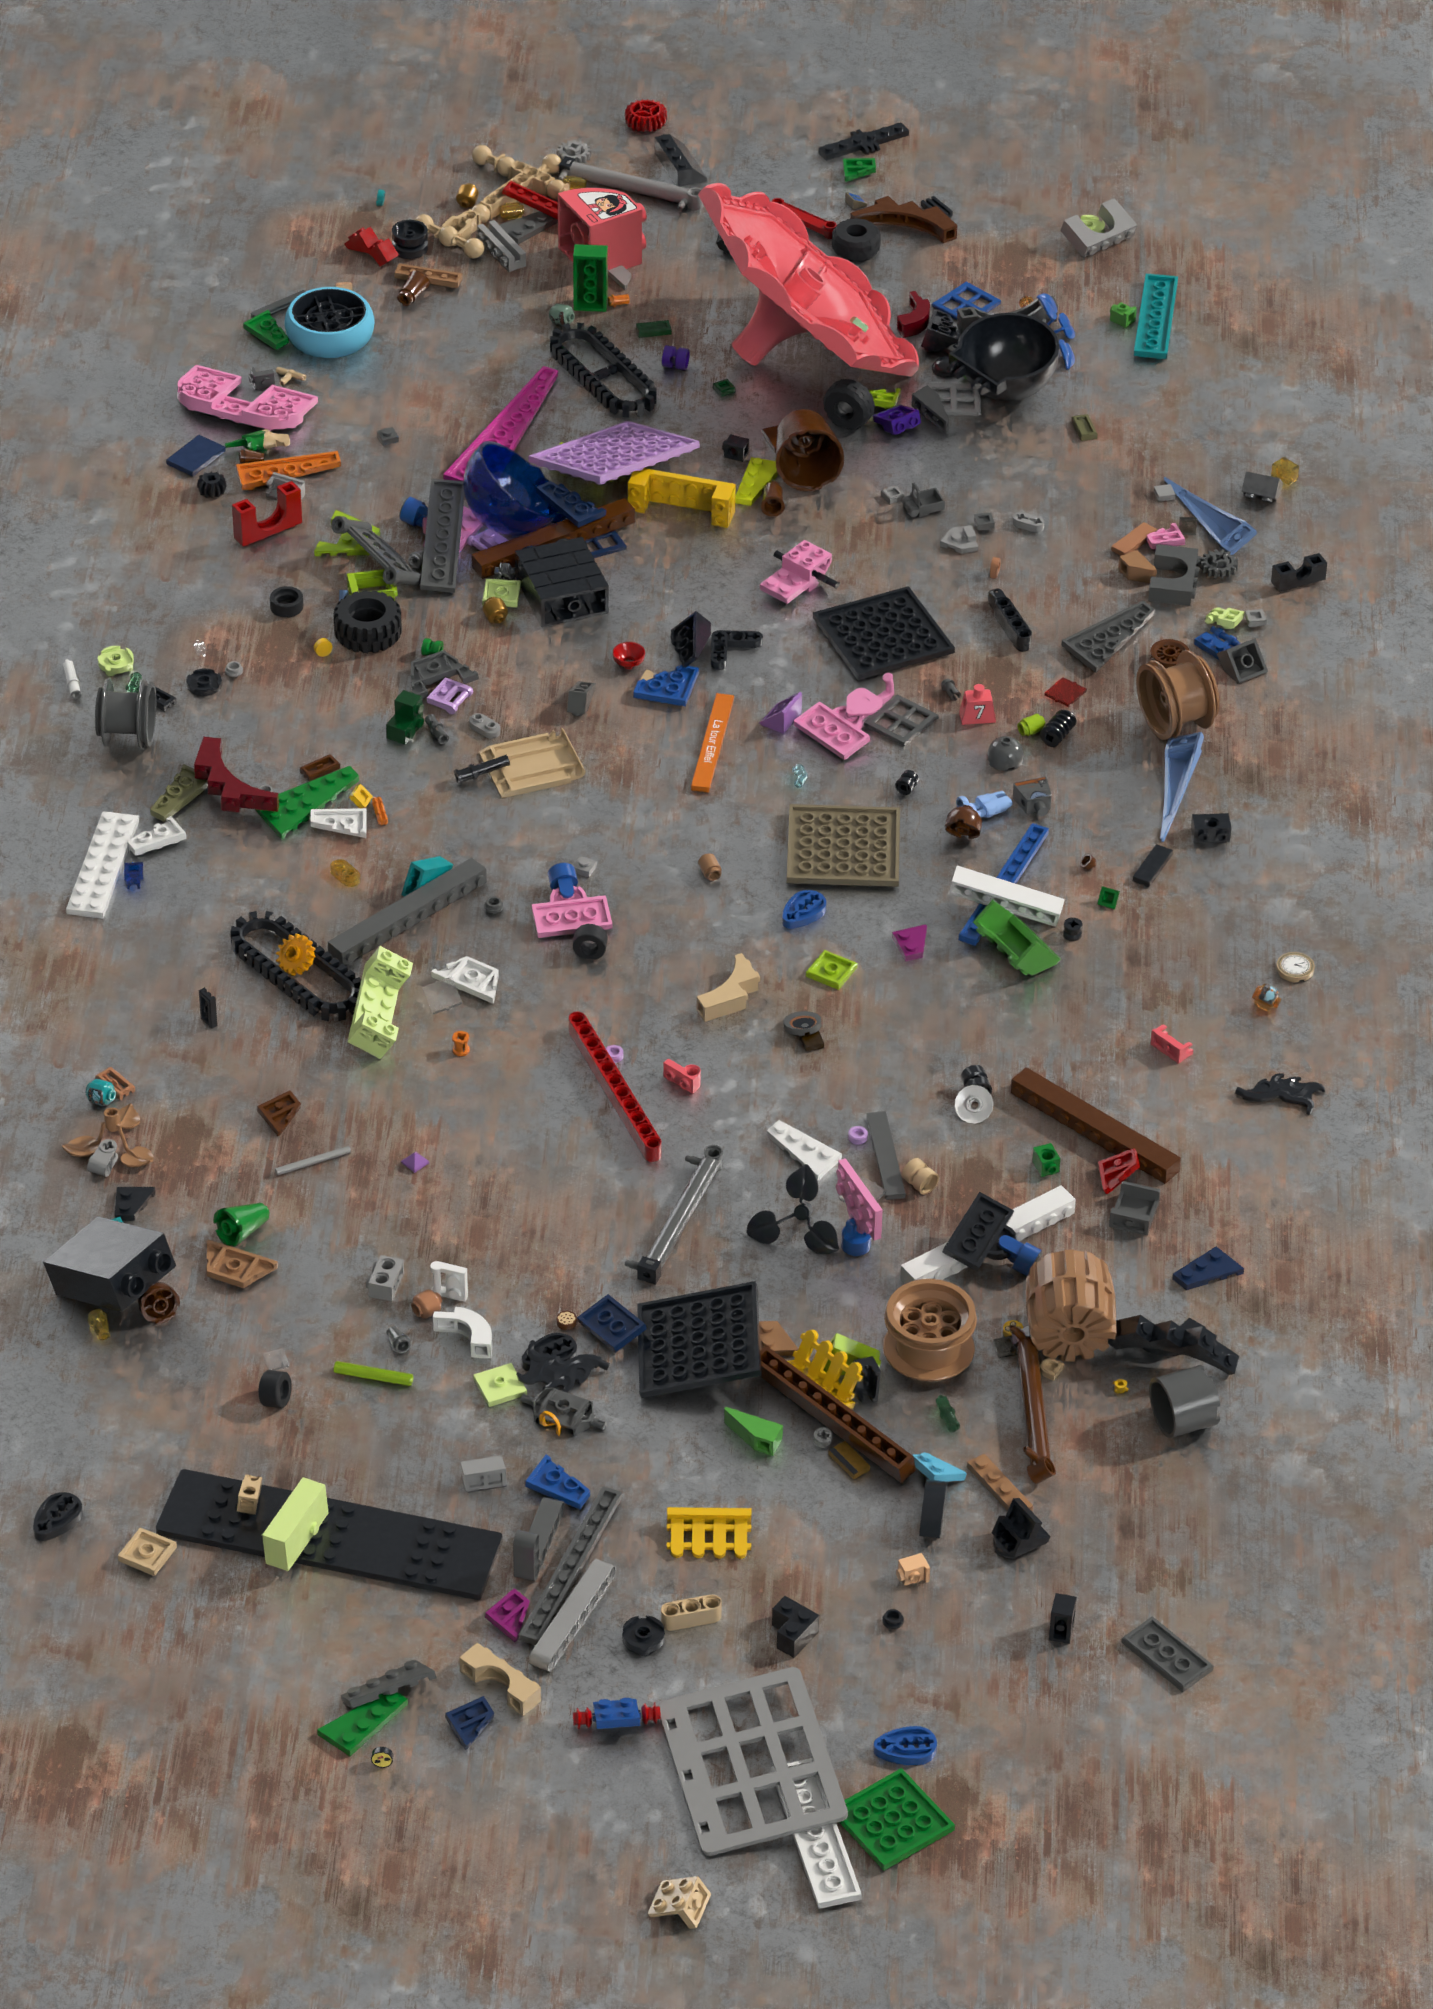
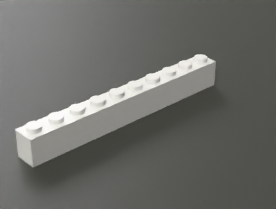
M1059 1186L1012 1209L1014 1214L1007 1226L1016 1232V1240L1022 1241L1026 1237L1038 1233L1040 1230L1074 1214L1076 1199L1064 1187ZM946 1242L902 1264L900 1280L904 1284L920 1279L944 1280L968 1266L942 1253L947 1244Z

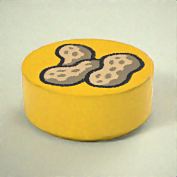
M1010 1320L1003 1325V1335L1007 1339L1012 1340L1013 1333L1009 1329L1011 1325H1015L1019 1329L1023 1328V1325L1018 1321Z

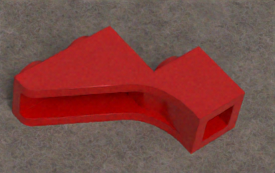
M371 226L367 229L362 227L357 230L344 243L347 249L371 255L379 267L399 255L390 239L388 238L385 241L379 240Z

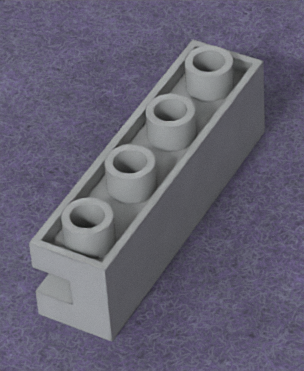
M495 220L489 221V229L484 224L477 225L476 238L483 242L486 250L501 263L502 267H505L508 272L526 267V252Z

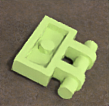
M1217 607L1206 615L1205 622L1207 624L1217 622V625H1221L1224 629H1234L1244 619L1245 612L1231 608L1225 610Z

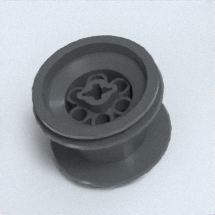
M109 677L105 681L104 688L99 687L95 705L96 735L102 737L105 747L109 745L112 733L137 735L139 748H143L145 745L146 747H151L156 725L157 702L155 683H147L146 679H143L140 684L139 693L114 691L112 679Z

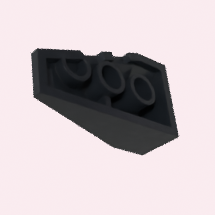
M934 309L921 344L924 350L938 352L958 343L960 333L956 332L957 327L953 326L954 321L950 314Z
M697 611L671 629V643L675 646L674 649L679 654L678 657L685 668L699 658L711 635V622Z

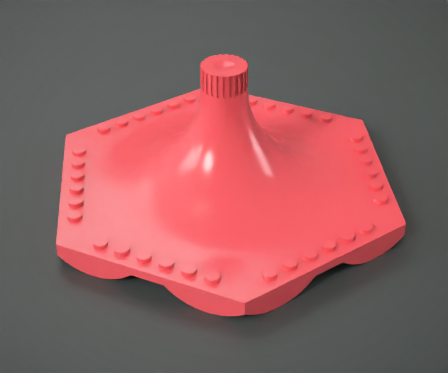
M723 183L705 186L698 193L741 274L759 288V298L754 314L744 330L732 342L733 349L742 359L751 365L757 366L780 342L792 336L810 332L815 339H819L828 350L833 351L850 367L912 377L918 371L919 358L915 347L906 339L896 338L889 326L891 311L886 297L880 292L872 290L868 278L855 264L840 257L827 256L809 241L805 225L792 210L782 204L771 202L763 192H752L742 197L731 196V190ZM855 316L868 326V330L863 332L860 327L850 322L851 318Z

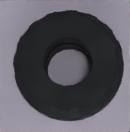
M847 219L840 222L832 232V249L843 259L852 262L866 261L874 257L880 249V231L872 222L865 219Z
M852 379L836 381L830 386L823 398V406L828 418L841 428L859 429L868 422L874 413L875 403L872 394L862 383Z

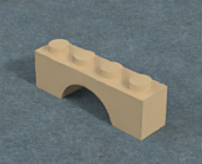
M476 1643L459 1657L460 1672L475 1683L482 1680H496L503 1683L508 1688L507 1705L522 1716L541 1702V1687L538 1683L525 1677L521 1671L514 1669L504 1659H500L479 1643Z

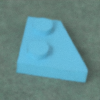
M929 1453L913 1454L915 1467L929 1480L945 1482L965 1481L967 1475L965 1471Z

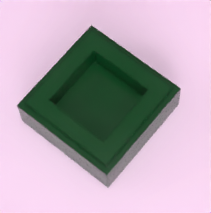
M728 379L713 383V389L720 397L736 392V387Z

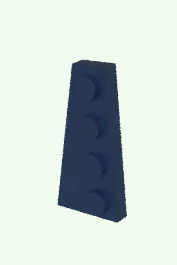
M551 481L536 487L538 495L578 528L606 516L605 509L594 507L595 504L590 501L587 503L582 501L580 496L569 494L567 489Z

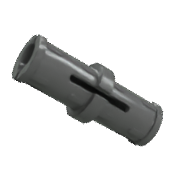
M434 714L427 715L425 722L430 728V733L438 739L440 744L448 742L449 736L444 731L443 724L438 722Z

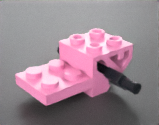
M803 540L786 554L776 550L773 556L782 561V568L760 584V590L788 604L802 592H811L819 584L818 580L837 589L840 586V582L825 575L832 562V554L806 540Z

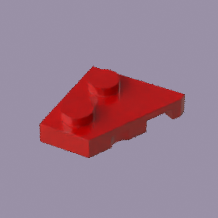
M1134 1148L1098 1162L1105 1194H1109L1122 1181L1126 1180L1140 1168L1138 1154Z

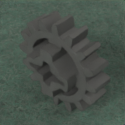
M1217 549L1214 552L1209 550L1208 554L1204 553L1203 557H1201L1200 569L1203 570V573H1208V577L1214 576V579L1217 577L1224 579V576L1230 578V575H1235V571L1238 570V559L1235 558V554L1230 555V551L1224 552V549L1221 552Z

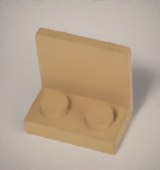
M698 1876L664 1880L659 1886L648 1915L650 1917L679 1914L689 1929L697 1928L711 1893Z

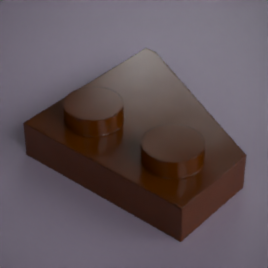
M289 1090L258 1105L257 1112L274 1133L280 1136L301 1108V1103Z

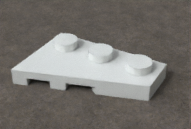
M366 808L311 809V827L366 838L367 811Z

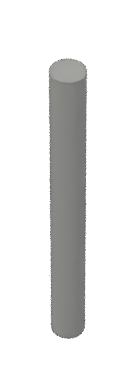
M345 1146L275 1168V1173L279 1176L350 1154L351 1149L349 1146Z

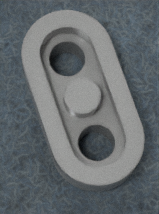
M481 713L470 716L469 727L489 739L500 736V725Z

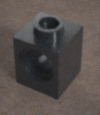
M730 434L722 444L724 458L743 462L749 453V439Z

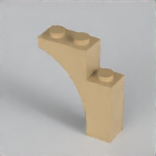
M742 953L735 955L734 971L725 983L708 993L697 996L696 1010L704 1022L746 1009L747 994L758 991L759 973L754 971L750 961Z

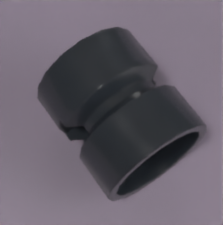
M971 1065L962 1071L961 1079L965 1087L978 1085L987 1089L990 1094L992 1093L991 1084L985 1069L981 1065Z

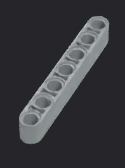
M598 1559L593 1560L533 1648L529 1657V1664L548 1672L554 1668L612 1582L616 1566Z

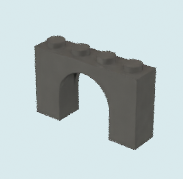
M1156 545L1155 568L1176 571L1183 576L1173 579L1151 576L1148 601L1190 606L1191 599H1195V588H1197L1198 580L1196 577L1199 575L1201 556H1198V549Z

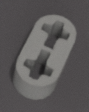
M1016 512L1013 515V525L1017 528L1035 533L1044 530L1045 521L1042 517L1025 512Z

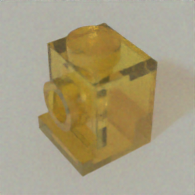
M1285 457L1272 464V477L1280 478L1287 485L1298 480L1299 466Z

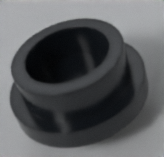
M890 1609L883 1615L882 1623L888 1629H898L903 1625L904 1618L900 1611Z

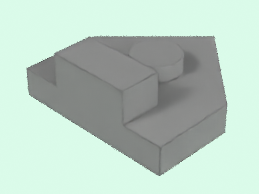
M971 525L951 528L940 540V546L953 548L961 554L978 551L976 534Z

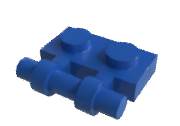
M1212 626L1210 632L1213 634L1206 631L1194 639V645L1218 660V652L1241 644L1235 636L1228 635L1224 629Z

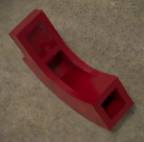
M916 291L909 292V307L912 312L897 316V330L902 338L921 333L927 328L930 321V302L928 299L919 297Z

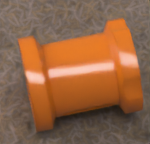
M456 1031L452 1036L454 1042L452 1052L456 1056H466L470 1052V1047L468 1046L469 1034L464 1031Z

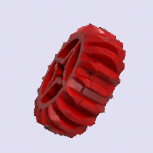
M648 99L635 100V102L627 105L625 109V121L628 127H632V130L637 129V132H651L665 126L667 111L664 104H660L659 101L655 102V100L651 101Z

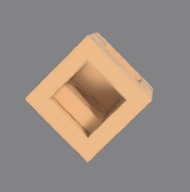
M922 1553L898 1560L896 1576L900 1582H903L904 1586L922 1580L927 1583L930 1582V1566Z

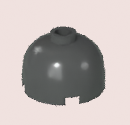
M1002 736L996 738L988 748L987 760L990 761V766L997 770L1008 771V768L1013 767L1014 770L1018 769L1024 760L1023 747L1013 737Z

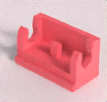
M1163 1024L1153 1029L1150 1044L1178 1064L1193 1054V1049H1189L1193 1044L1187 1042L1183 1045L1168 1035L1167 1031H1163L1167 1028L1166 1025Z

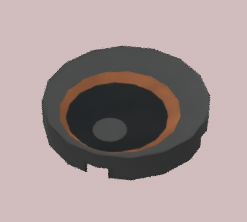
M808 1011L791 1013L783 1020L785 1031L796 1036H803L807 1032L814 1034L822 1027L821 1017L816 1013Z

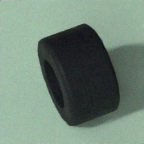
M585 924L577 928L573 938L575 954L582 959L596 960L602 957L606 951L608 941L605 930L595 924Z
M266 1370L259 1382L258 1395L260 1403L266 1407L284 1408L290 1400L292 1391L290 1375L284 1371Z

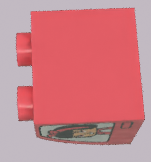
M580 188L558 193V248L573 262L575 244L608 246V270L621 265L626 269L642 264V250L646 248V239L642 232V222H645L647 219L645 208L641 203H635L626 193L612 189Z

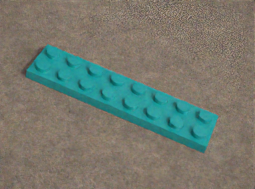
M1145 274L1134 356L1167 359L1178 276Z

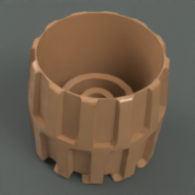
M1074 1249L1052 1252L1045 1255L1038 1262H1035L1030 1268V1274L1026 1277L1027 1318L1032 1343L1036 1349L1042 1350L1043 1355L1052 1359H1056L1060 1355L1061 1361L1075 1362V1358L1078 1355H1081L1083 1360L1095 1357L1094 1351L1096 1349L1102 1352L1109 1348L1108 1339H1115L1116 1297L1112 1276L1109 1273L1108 1265L1102 1259L1094 1256L1093 1253L1076 1251Z

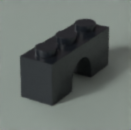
M1320 553L1305 556L1303 564L1296 570L1289 561L1275 564L1272 566L1271 583L1281 592L1326 580L1328 563Z

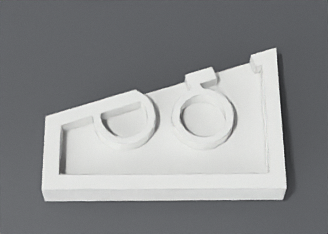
M170 816L166 818V822L162 825L157 823L153 826V830L138 834L128 840L127 844L135 856L142 855L148 851L160 849L163 846L186 839V832Z

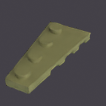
M184 764L181 767V772L175 775L172 784L166 787V792L160 795L152 806L150 814L166 822V818L176 814L208 788L207 780L195 779L194 769Z

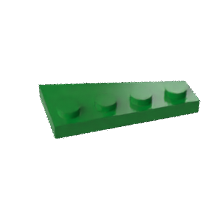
M398 1692L391 1695L380 1694L379 1699L360 1705L317 1729V1735L348 1756H352L408 1705V1698Z

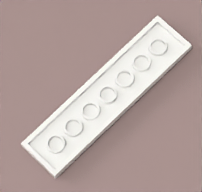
M102 812L66 908L68 915L104 918L129 850L127 841L134 837L139 823L138 815Z
M813 1758L787 1764L791 1768L814 1761ZM774 1766L771 1767V1773L776 1772ZM818 1775L793 1781L804 1814L829 1808ZM777 1785L776 1789L786 1818H791L781 1787ZM837 1823L792 1834L818 1909L862 1899V1894Z

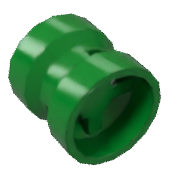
M425 638L421 647V655L429 656L443 651V641H432L429 638Z

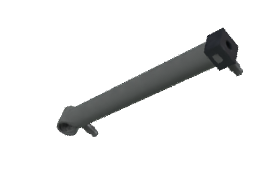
M707 1146L704 1149L703 1158L689 1155L685 1157V1161L697 1165V1168L646 1257L642 1256L639 1262L633 1260L625 1261V1266L637 1270L638 1280L657 1284L661 1277V1269L714 1176L723 1168V1149L720 1146Z

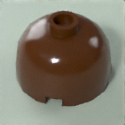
M969 805L956 807L947 815L945 830L958 838H961L962 835L968 836L967 839L977 838L980 836L982 828L981 816Z
M157 1282L151 1285L139 1297L138 1306L147 1321L162 1324L168 1322L176 1315L175 1311L180 1307V1299L170 1285Z

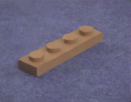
M400 263L394 273L395 278L407 280L412 271H420L427 276L430 284L448 286L450 288H458L463 279L462 273Z
M985 1454L967 1462V1468L1007 1511L1013 1498H1020L1033 1511V1505Z

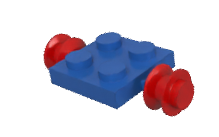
M631 1698L613 1701L601 1699L598 1702H593L594 1713H591L588 1707H586L585 1712H580L578 1708L577 1712H573V1726L577 1725L578 1730L581 1725H586L589 1729L592 1725V1720L596 1723L597 1729L640 1726L641 1717L645 1725H647L649 1720H653L657 1724V1720L661 1719L660 1706H656L655 1702L652 1707H647L646 1703H644L640 1712L637 1700Z

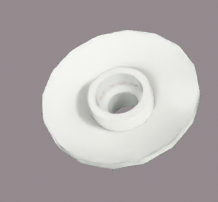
M967 1086L959 1091L956 1096V1113L967 1123L976 1124L983 1122L993 1111L994 1103L992 1096L982 1086ZM973 1102H978L976 1109H973L971 1106Z

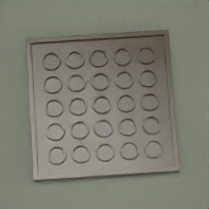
M789 804L787 883L899 887V807Z

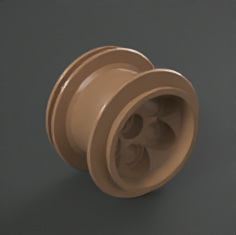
M1184 650L1179 654L1175 666L1165 668L1158 661L1151 660L1139 667L1136 677L1139 704L1148 726L1159 739L1177 738L1181 732L1182 724L1194 721L1203 729H1208L1212 726L1219 712V692L1214 675L1202 657L1195 655L1189 650Z
M938 1279L911 1281L894 1291L888 1300L884 1314L885 1325L888 1331L883 1341V1352L889 1364L899 1373L920 1381L945 1380L963 1372L970 1365L975 1353V1344L971 1335L976 1328L977 1316L971 1297L957 1285Z

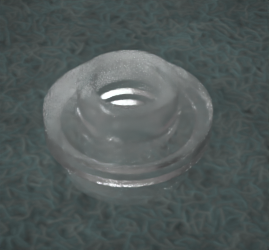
M196 640L193 646L198 657L201 655L203 657L206 656L205 652L208 650L204 641Z

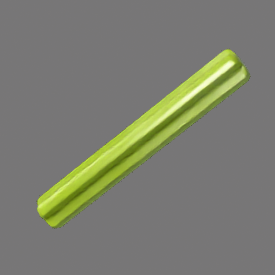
M336 1361L333 1367L334 1373L411 1386L414 1380L413 1374Z

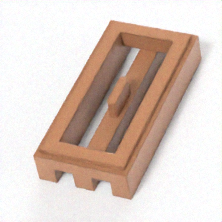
M112 1067L95 1075V1079L109 1081L114 1085L116 1098L119 1100L123 1099V1095L127 1097L129 1092H135V1086Z

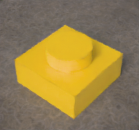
M361 784L357 785L349 796L358 808H366L373 797Z

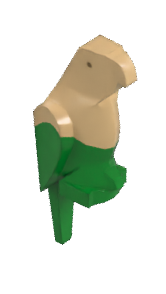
M264 429L242 435L241 439L225 443L226 448L243 446V448L252 451H267L277 446L286 447L290 445V438L288 434H276Z

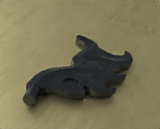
M1278 1073L1273 1075L1270 1081H1267V1079L1259 1081L1251 1090L1237 1087L1235 1094L1242 1096L1245 1100L1254 1102H1265L1280 1098L1286 1103L1306 1106V1114L1311 1115L1314 1110L1313 1093L1319 1090L1325 1092V1088L1317 1082L1299 1083L1298 1081H1301V1077L1281 1079L1284 1078V1073Z
M531 1340L527 1348V1356L530 1359L529 1371L524 1375L519 1372L516 1375L523 1384L533 1385L538 1382H544L546 1386L542 1390L563 1386L564 1389L561 1391L569 1393L573 1389L575 1381L579 1385L583 1384L592 1369L600 1367L607 1371L610 1363L602 1360V1357L592 1354H582L563 1361L559 1356L536 1352L534 1350L535 1341Z

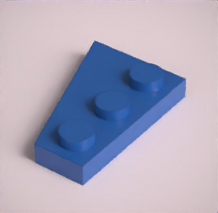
M547 1454L525 1481V1487L553 1499L563 1501L565 1504L579 1510L590 1497V1490L574 1476L570 1477L565 1473L563 1467L554 1464L551 1461V1457Z

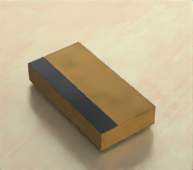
M846 1441L828 1450V1455L853 1480L870 1471V1465Z

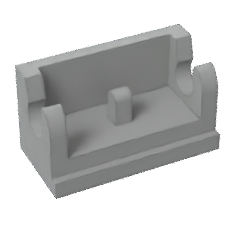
M273 472L266 486H270L266 491V496L277 499V486L293 481L301 489L302 499L305 496V481Z
M502 1455L460 1462L463 1473L462 1480L466 1492L507 1486L506 1468Z

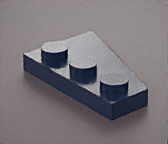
M1216 1246L1173 1273L1172 1280L1185 1290H1190L1207 1285L1211 1280L1219 1278L1221 1281L1235 1273L1237 1276L1244 1274V1268Z

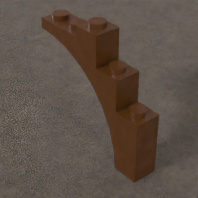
M886 196L875 200L874 205L851 212L850 219H865L874 225H899L915 228L934 236L942 243L957 239L958 225L937 206L922 210L913 201L898 205L893 199Z

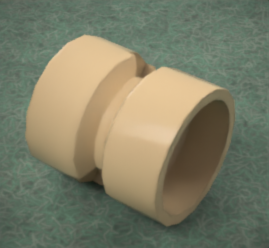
M919 1158L910 1160L903 1168V1179L912 1184L923 1195L930 1193L939 1182L938 1174Z

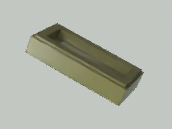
M1088 414L1072 416L1071 421L1081 441L1097 439L1098 434Z

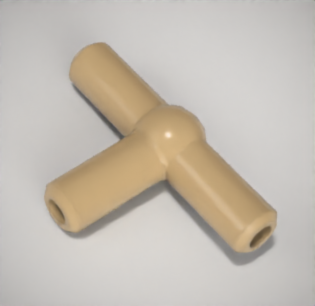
M276 368L277 374L284 375L279 381L282 386H285L292 378L301 381L306 380L305 374L295 372L293 369Z

